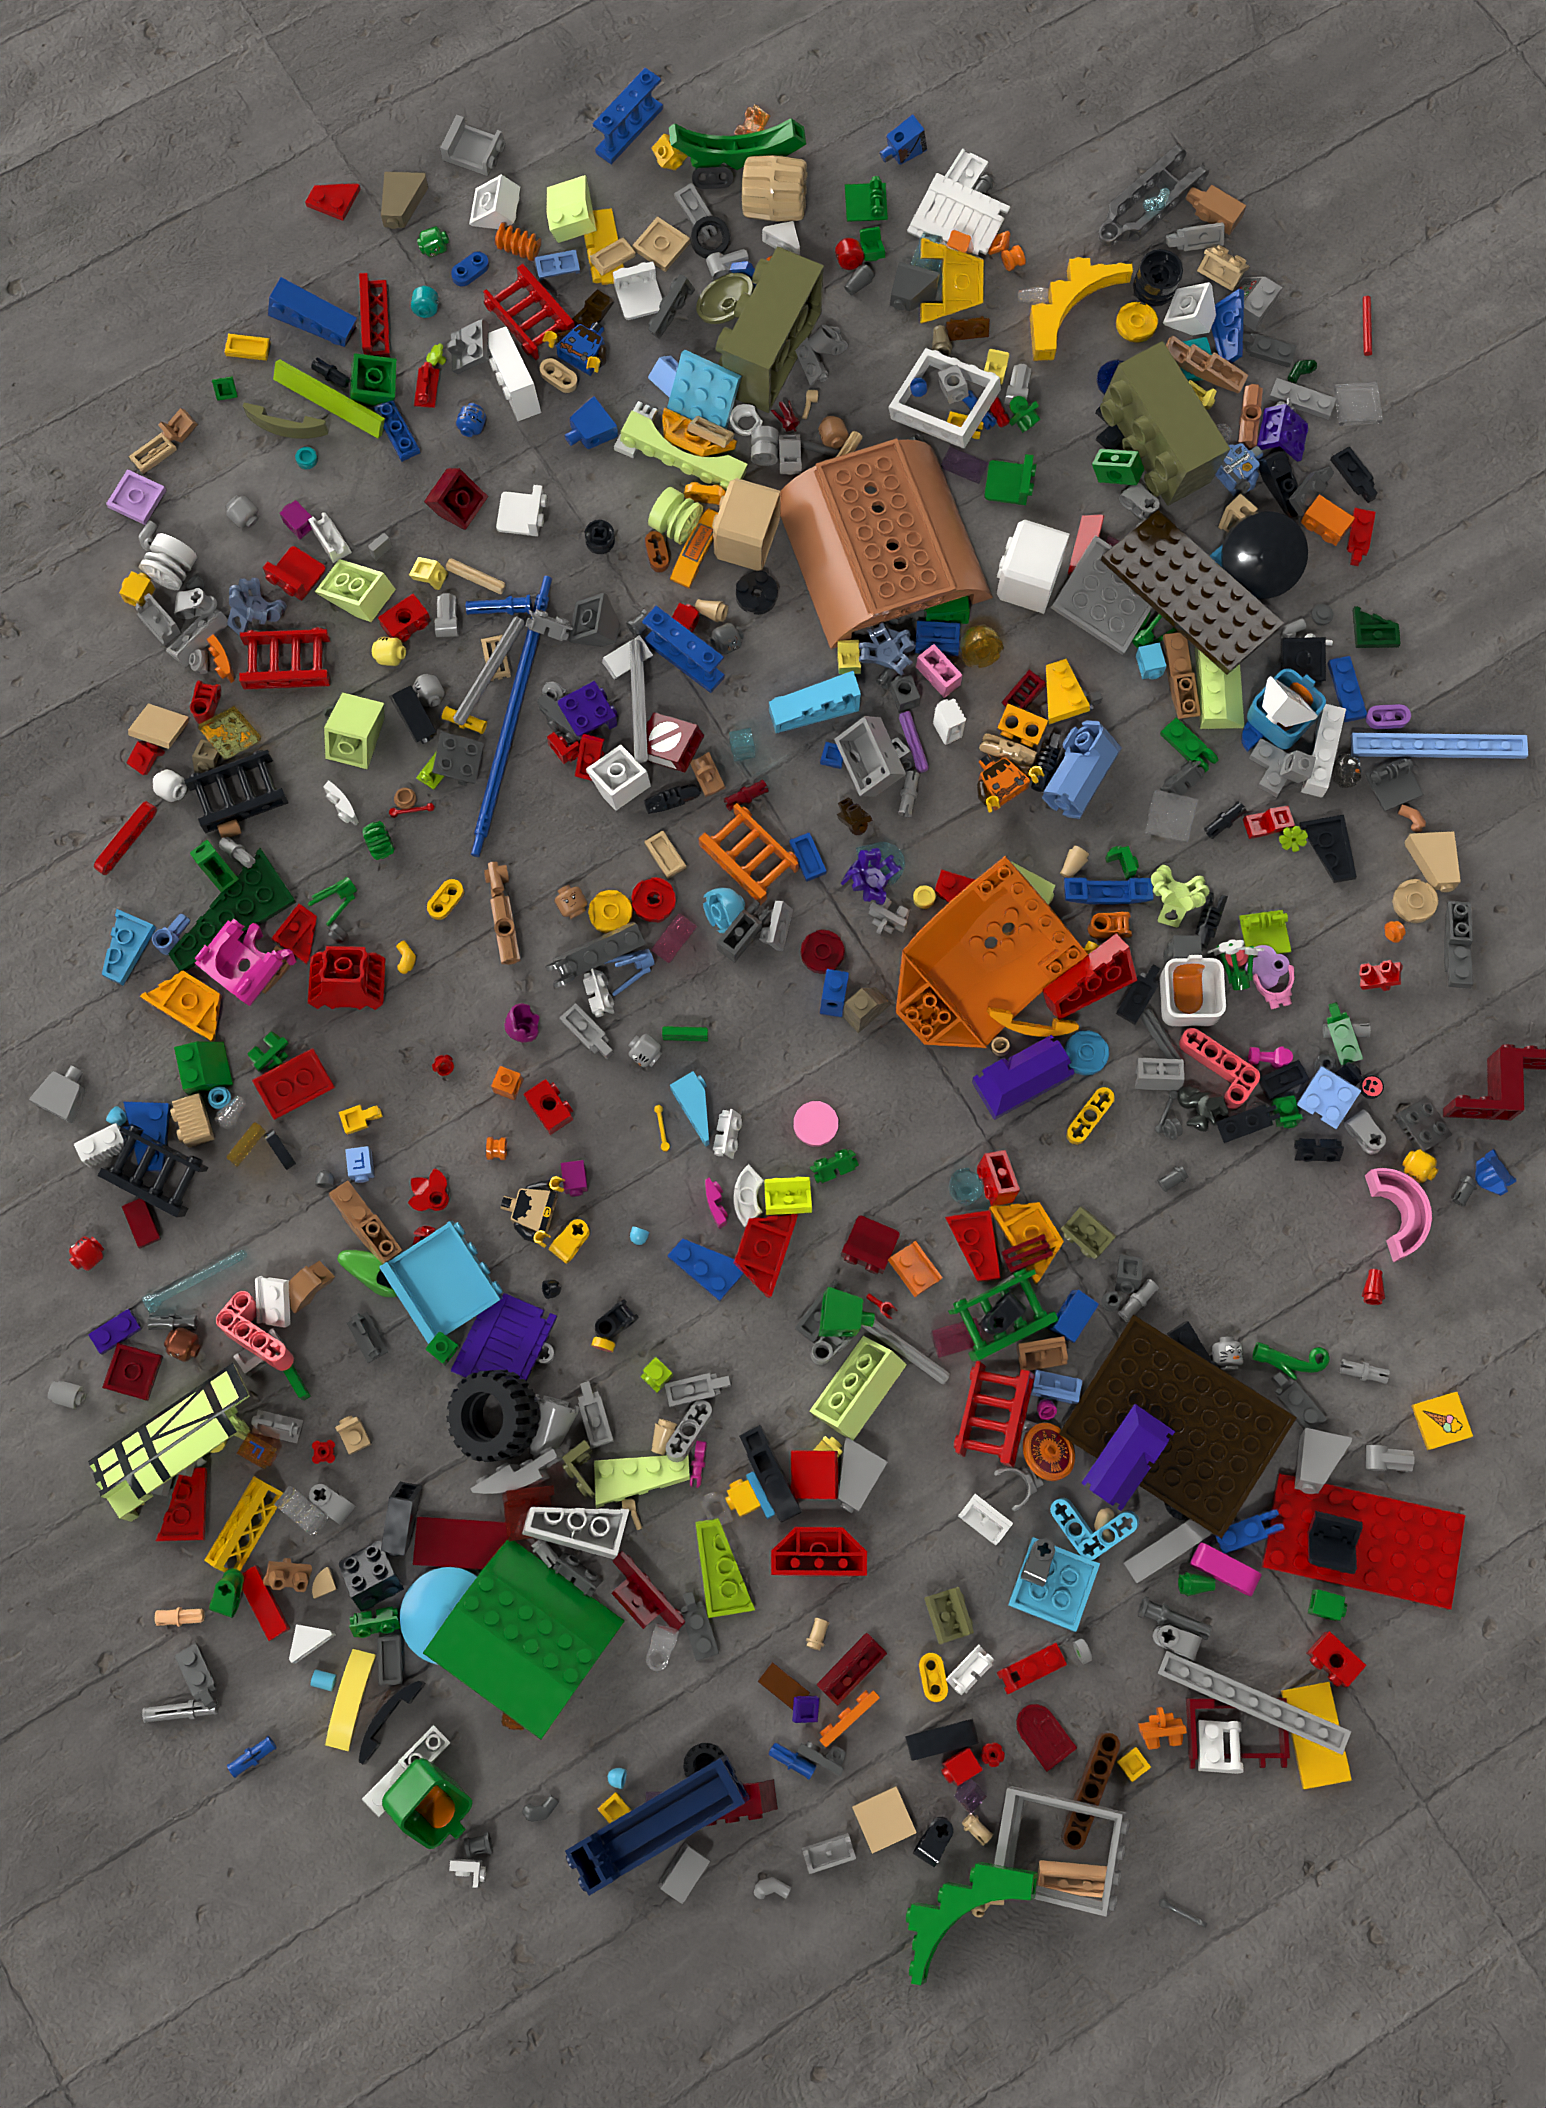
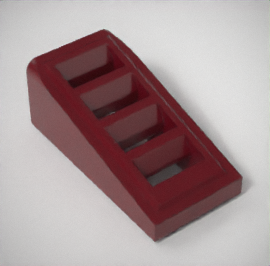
M1029 669L1001 704L1005 707L1007 704L1013 705L1009 702L1013 699L1021 705L1020 709L1025 710L1045 689L1047 684ZM1030 680L1037 685L1035 689L1028 684ZM1026 687L1032 693L1028 695L1022 688ZM1020 693L1026 700L1023 702L1016 694Z

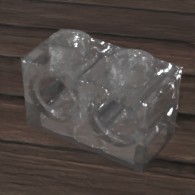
M289 1486L274 1504L312 1536H316L330 1519L320 1508L292 1486Z

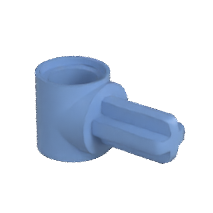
M179 914L168 928L164 927L153 934L152 942L160 953L169 955L168 953L180 940L178 936L189 925L190 920L188 917ZM169 938V942L166 945H160L163 939Z

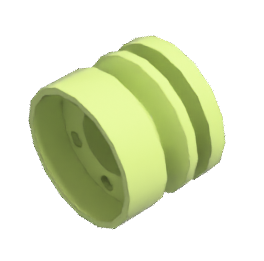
M668 487L655 502L649 515L648 525L660 533L667 531V537L674 539L676 543L681 545L688 540L691 532L698 524L702 516L703 506L698 502L694 503V500L691 498L684 501L683 493L673 487Z

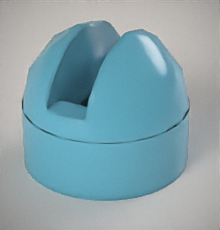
M115 1106L106 1118V1121L110 1124L116 1123L119 1126L127 1120L126 1113L118 1106Z
M632 1226L630 1239L634 1244L642 1245L648 1239L650 1232Z
M622 1768L612 1769L607 1776L609 1784L615 1788L623 1789L627 1770Z

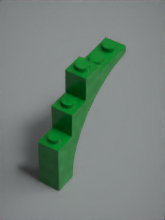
M792 118L763 131L734 136L701 134L685 129L677 124L669 127L671 146L691 157V164L694 168L717 166L725 163L735 170H739L744 167L748 157H787L807 145L804 126Z
M978 1862L970 1871V1882L973 1883V1886L947 1882L943 1884V1888L940 1887L938 1892V1903H941L940 1906L920 1902L911 1904V1908L907 1909L906 1923H909L908 1930L917 1932L912 1942V1950L915 1951L914 1961H911L909 1967V1976H912L911 1984L921 1986L927 1982L930 1964L939 1943L948 1930L963 1915L980 1905L992 1901L1034 1899L1036 1896L1038 1872Z

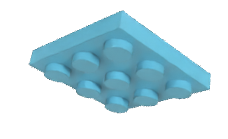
M684 350L680 356L667 409L691 420L696 416H700L727 429L742 376Z
M1033 1537L1008 1606L1076 1632L1100 1563L1055 1546V1554L1044 1587L1020 1579L1034 1542L1039 1540ZM1045 1543L1037 1548L1041 1551L1040 1555L1042 1557L1044 1554L1049 1553Z

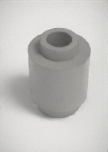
M61 1380L59 1382L53 1381L48 1391V1399L52 1400L53 1403L72 1409L81 1406L86 1397L82 1386Z

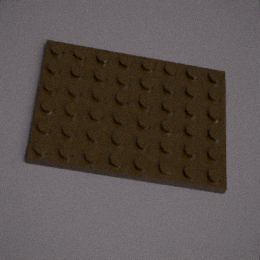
M1133 1315L1059 1435L1098 1459L1134 1404L1138 1405L1175 1431L1173 1436L1169 1433L1166 1437L1169 1438V1442L1153 1464L1149 1461L1148 1465L1151 1468L1139 1486L1222 1539L1297 1417Z

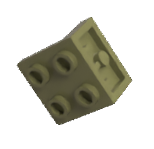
M584 1440L562 1457L565 1461L562 1467L571 1479L576 1476L579 1480L576 1486L585 1498L590 1495L594 1499V1492L575 1468V1465L579 1464L582 1466L592 1458L590 1454L593 1451Z

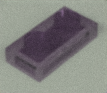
M949 447L941 463L942 469L977 484L980 483L988 467V462L952 447Z
M971 1778L960 1784L956 1789L957 1793L954 1795L956 1800L969 1814L987 1797Z

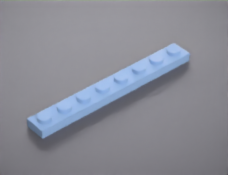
M1352 733L1350 736L1351 756L1511 759H1526L1528 757L1527 735Z

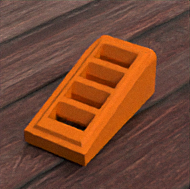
M951 231L947 242L948 247L971 254L974 250L972 238L959 231Z

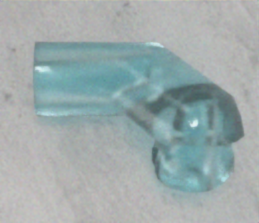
M1162 188L1157 197L1145 199L1143 202L1144 209L1147 211L1162 210L1167 203L1171 193L1170 190Z

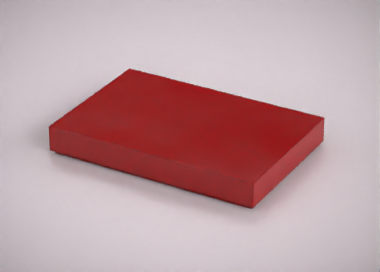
M314 1048L252 1079L274 1120L335 1088Z

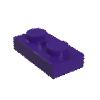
M127 1309L88 1335L98 1352L103 1355L117 1346V1343L125 1341L142 1330L131 1310Z

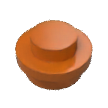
M1390 921L1385 924L1384 929L1387 939L1394 943L1400 942L1406 934L1402 923Z

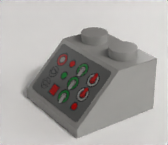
M1243 277L1233 292L1238 289L1244 290L1243 324L1255 331L1278 301L1282 287L1266 277Z

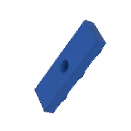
M394 401L385 402L374 407V412L385 418L383 429L401 462L420 454V449Z

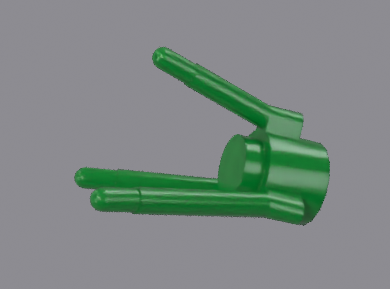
M1149 612L1134 636L1132 643L1136 648L1159 643L1164 640L1163 636L1165 634H1172L1177 630L1173 627L1153 641L1154 634L1151 631L1162 616L1158 614L1149 627L1144 628L1151 615V612Z
M345 877L336 884L312 895L311 898L313 900L308 902V906H312L334 893L340 899L345 897V901L327 921L326 925L330 926L344 908L355 899L353 894L357 892V889L352 881Z

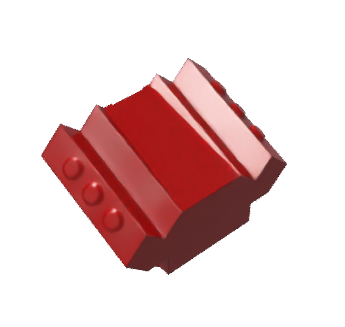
M326 946L324 952H317L310 957L307 1004L316 1009L323 1005L331 1009L351 1007L361 1010L365 1006L374 1010L378 1009L383 1005L386 958L377 953H367L366 947Z

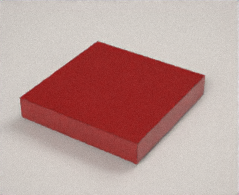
M791 1450V1489L796 1498L838 1499V1451Z

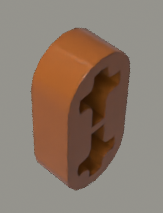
M652 531L645 537L650 566L655 572H664L669 567V556L665 540L660 532ZM652 539H656L658 548L654 549ZM656 555H660L661 565H658Z

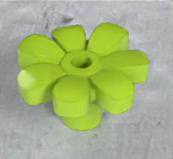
M1299 826L1287 827L1283 830L1284 835L1279 836V842L1285 850L1291 847L1293 852L1299 851V845L1305 846L1307 844L1306 830L1301 831Z

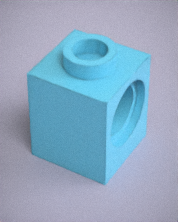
M1160 642L1138 648L1136 660L1142 679L1149 678L1153 680L1161 677L1166 669V662Z

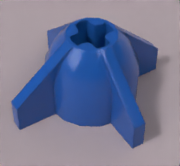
M1494 1149L1476 1162L1475 1180L1485 1190L1501 1196L1508 1192L1507 1186L1517 1182L1516 1178L1508 1173L1504 1164L1498 1159Z

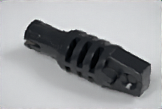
M1054 732L1049 736L1047 742L1043 741L1035 766L1042 768L1045 775L1044 777L1041 775L1037 776L1039 782H1033L1031 785V789L1037 792H1044L1048 776L1053 773L1061 750L1058 747L1061 735Z

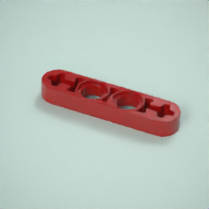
M145 801L137 808L94 863L95 870L103 875H107L115 867L155 817L157 808L154 805Z

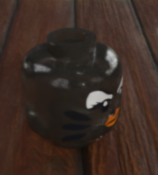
M1351 754L1339 755L1338 759L1334 760L1332 769L1334 783L1338 784L1341 788L1357 785V782L1362 778L1359 759L1352 757Z

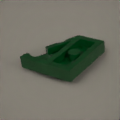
M1354 606L1352 612L1356 648H1399L1401 642L1398 623L1385 620L1374 613L1370 615L1361 611L1360 607Z

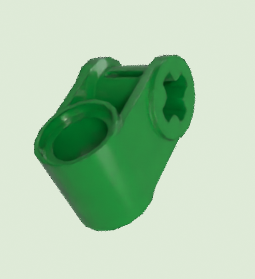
M228 1569L223 1574L222 1579L216 1583L209 1606L210 1611L230 1618L235 1616L240 1604V1595L244 1583V1576L239 1570Z

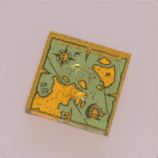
M235 706L199 724L198 727L199 731L225 760L261 741L260 734Z

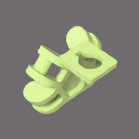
M1161 865L1151 876V882L1154 886L1153 893L1156 896H1162L1161 900L1164 903L1158 917V922L1176 928L1179 927L1186 911L1205 904V897L1210 892L1208 886L1205 885L1203 876H1196L1187 883H1180L1173 879L1171 869L1166 865ZM1173 909L1176 910L1178 917L1175 920H1169L1165 917V914Z

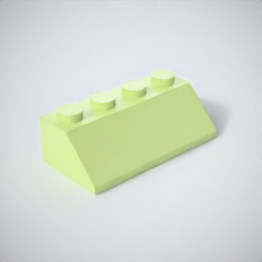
M1195 647L1198 701L1201 714L1199 716L1200 729L1244 728L1240 664L1226 675Z
M863 1336L813 1405L810 1412L841 1435L854 1440L907 1364L892 1350Z

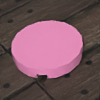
M811 1101L803 1104L797 1110L794 1117V1131L800 1141L809 1146L820 1147L828 1144L835 1137L838 1130V1117L835 1110L828 1104L821 1101Z

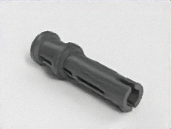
M1146 1596L1143 1598L1138 1610V1617L1140 1618L1143 1616L1157 1621L1158 1625L1168 1624L1195 1634L1204 1640L1209 1638L1212 1630L1211 1625L1170 1610L1168 1605L1152 1602Z

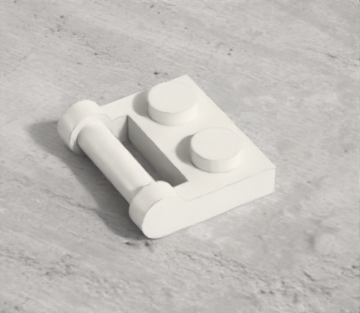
M1198 1720V1771L1234 1774L1244 1772L1243 1763H1241L1239 1732L1242 1731L1241 1722ZM1223 1732L1230 1733L1231 1763L1224 1762Z

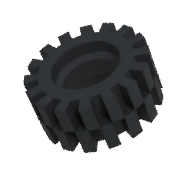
M699 1743L693 1746L684 1758L683 1769L685 1776L689 1777L697 1772L696 1761L699 1757L707 1755L716 1761L725 1755L718 1746L711 1743Z

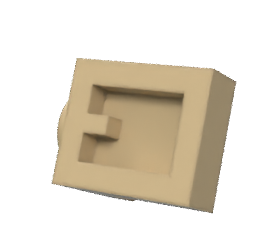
M348 1416L340 1420V1425L335 1427L349 1455L371 1445L364 1426L358 1417Z

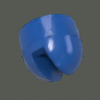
M918 377L911 381L910 390L912 395L921 397L927 393V383L923 378Z

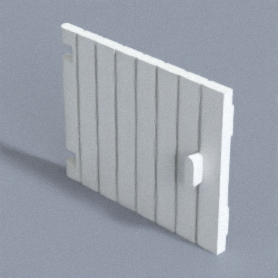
M936 173L907 229V233L948 247L947 242L951 231H959L972 238L974 250L969 255L980 258L978 257L979 252L987 254L1005 219L999 215L1000 211L1007 214L1010 206Z

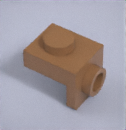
M180 408L168 424L160 422L158 425L163 430L162 434L169 441L175 440L182 443L198 424L186 410Z

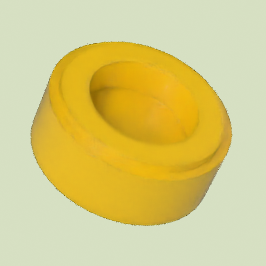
M594 1337L591 1344L594 1348L613 1353L616 1345L614 1342L600 1337Z

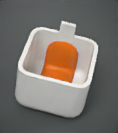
M1189 955L1188 958H1175L1167 962L1160 974L1162 1019L1167 1025L1211 1026L1219 1021L1226 1010L1224 968L1219 960L1202 958V955Z

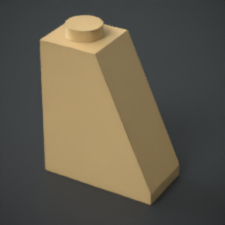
M1454 832L1414 833L1407 837L1405 846L1427 882L1432 885L1434 890H1440L1441 892L1453 891L1461 882Z

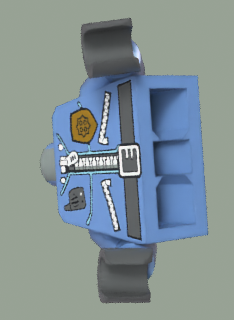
M1242 443L1228 445L1230 451L1215 475L1233 496L1240 490L1244 496L1246 492L1255 488L1260 463L1257 460L1263 457V452L1258 446L1248 450Z

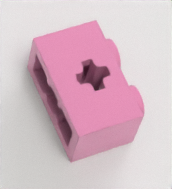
M935 644L917 657L916 668L943 698L961 685L962 674Z

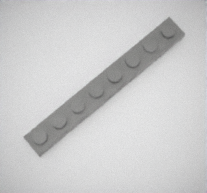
M1166 1651L1158 1674L1339 1754L1343 1755L1352 1731L1169 1651Z

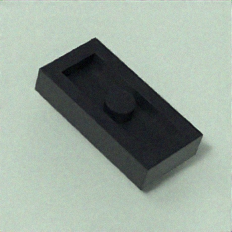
M1297 1060L1261 1077L1259 1084L1267 1099L1270 1100L1308 1082L1310 1079L1300 1060Z

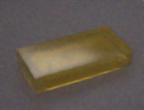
M256 1122L253 1123L226 1156L233 1165L238 1167L266 1131Z

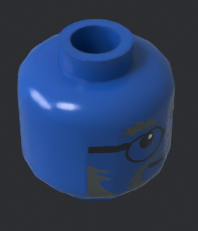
M473 403L461 407L456 420V426L462 435L472 437L473 435L481 434L486 421V414L483 412V408Z

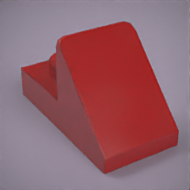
M586 734L581 736L575 777L592 781L586 768L604 757V739Z

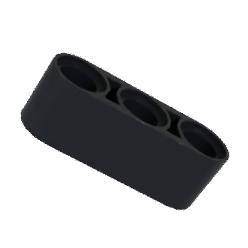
M973 1719L905 1736L911 1761L979 1743Z

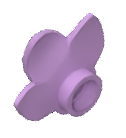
M1261 945L1256 947L1265 948V950L1258 951L1257 957L1253 959L1252 973L1253 975H1258L1260 984L1266 990L1274 987L1278 983L1279 977L1288 972V965L1290 963L1286 956L1276 954L1272 947ZM1276 961H1280L1282 963L1281 969H1277L1274 966V963ZM1248 963L1244 967L1245 971L1248 970Z

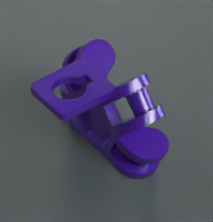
M873 848L871 851L861 850L858 859L849 867L840 884L844 885L849 879H853V891L863 890L864 901L871 902V900H874L876 904L883 905L886 900L884 889L888 881L903 868L900 865L897 866L893 860V855H890L880 863L881 852L879 848ZM885 866L891 871L886 876L880 870Z

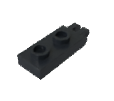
M1266 1104L1217 1121L1216 1125L1223 1143L1272 1126V1120L1280 1118L1279 1113L1272 1116L1269 1114L1270 1111L1277 1109L1276 1105L1267 1108Z

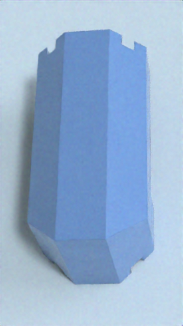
M1086 720L1081 723L1083 725L1082 728L1078 729L1075 727L1069 732L1063 742V748L1066 750L1065 757L1042 796V799L1053 810L1057 811L1060 808L1064 810L1062 815L1069 818H1081L1122 749L1099 721Z

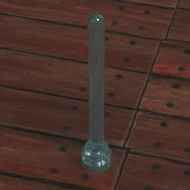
M241 1250L159 1294L154 1293L151 1295L149 1293L141 1297L149 1313L158 1310V1307L162 1305L161 1302L242 1261L247 1257V1252Z

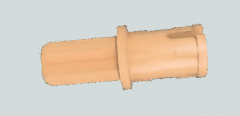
M181 1607L175 1610H156L155 1624L156 1626L177 1625L180 1627L186 1623H201L204 1621L205 1613L203 1609L182 1610Z

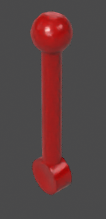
M428 803L426 806L397 810L396 808H391L389 814L395 818L398 814L424 810L431 812L435 809V806L432 803Z

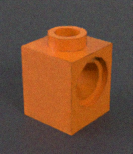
M500 1066L491 1087L494 1093L515 1101L523 1083V1078L520 1073Z

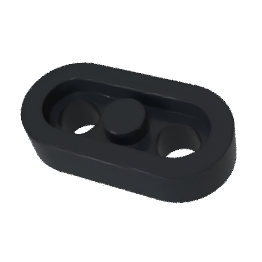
M725 165L700 166L693 171L692 181L699 189L727 188L733 181V173ZM723 172L727 176L725 179H720L719 174ZM699 174H705L706 179L700 180L698 178Z

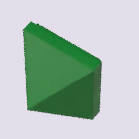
M233 376L212 380L217 401L238 397Z

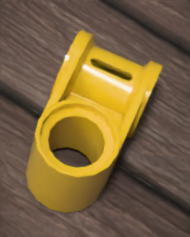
M581 1219L571 1221L550 1245L549 1251L568 1264L588 1239L590 1234L589 1227ZM581 1226H583L582 1230L584 1233L582 1235L577 1234L575 1236V1231L573 1229L575 1227L580 1228Z

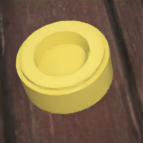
M926 885L919 886L913 895L914 904L921 909L930 908L936 898L934 890Z

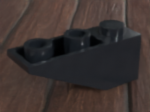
M1273 452L1259 459L1260 467L1258 470L1263 482L1285 515L1289 518L1297 516L1298 513L1292 506L1289 498L1298 488V484L1285 452Z

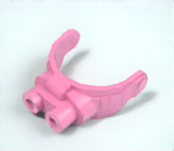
M1288 965L1290 975L1288 985L1280 993H1272L1265 990L1260 984L1257 974H1254L1252 977L1257 990L1265 997L1266 1002H1269L1271 1010L1279 1008V1004H1283V1006L1292 1004L1290 996H1292L1291 988L1294 983V967L1292 965Z

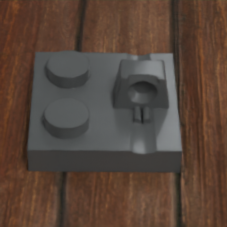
M481 319L459 331L451 333V341L447 342V350L452 355V371L454 373L460 374L489 360L488 322Z

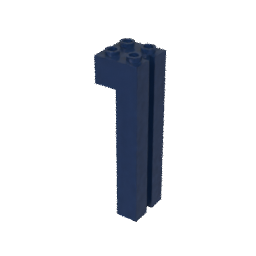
M727 1755L722 1756L565 1850L569 1866L572 1869L577 1868L581 1876L578 1878L581 1889L590 1896L620 1876L750 1800L742 1782H739L737 1779L736 1771Z

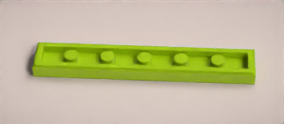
M280 359L275 362L273 380L376 438L382 436L385 422L384 417Z

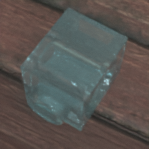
M751 728L729 732V743L734 762L755 758V745Z

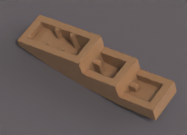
M1171 336L1166 343V347L1180 368L1219 387L1235 393L1241 391L1248 374L1214 352L1210 355L1195 344L1189 347L1174 336Z

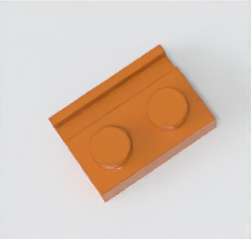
M916 1241L888 1259L914 1297H917L943 1278Z

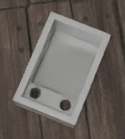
M864 716L834 739L859 796L876 797L906 775L881 717ZM850 752L856 756L858 763L851 758Z

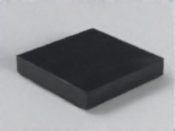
M1326 637L1281 638V670L1292 669L1303 678L1307 674L1314 681H1326Z

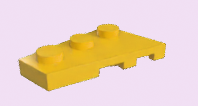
M1067 659L1046 665L1049 724L1090 711V705Z

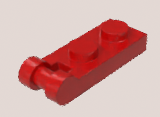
M1054 1643L996 1673L999 1679L1002 1678L1006 1686L1004 1689L1008 1695L1066 1666L1067 1663L1057 1643ZM1015 1671L1020 1678L1016 1682H1014L1011 1673Z

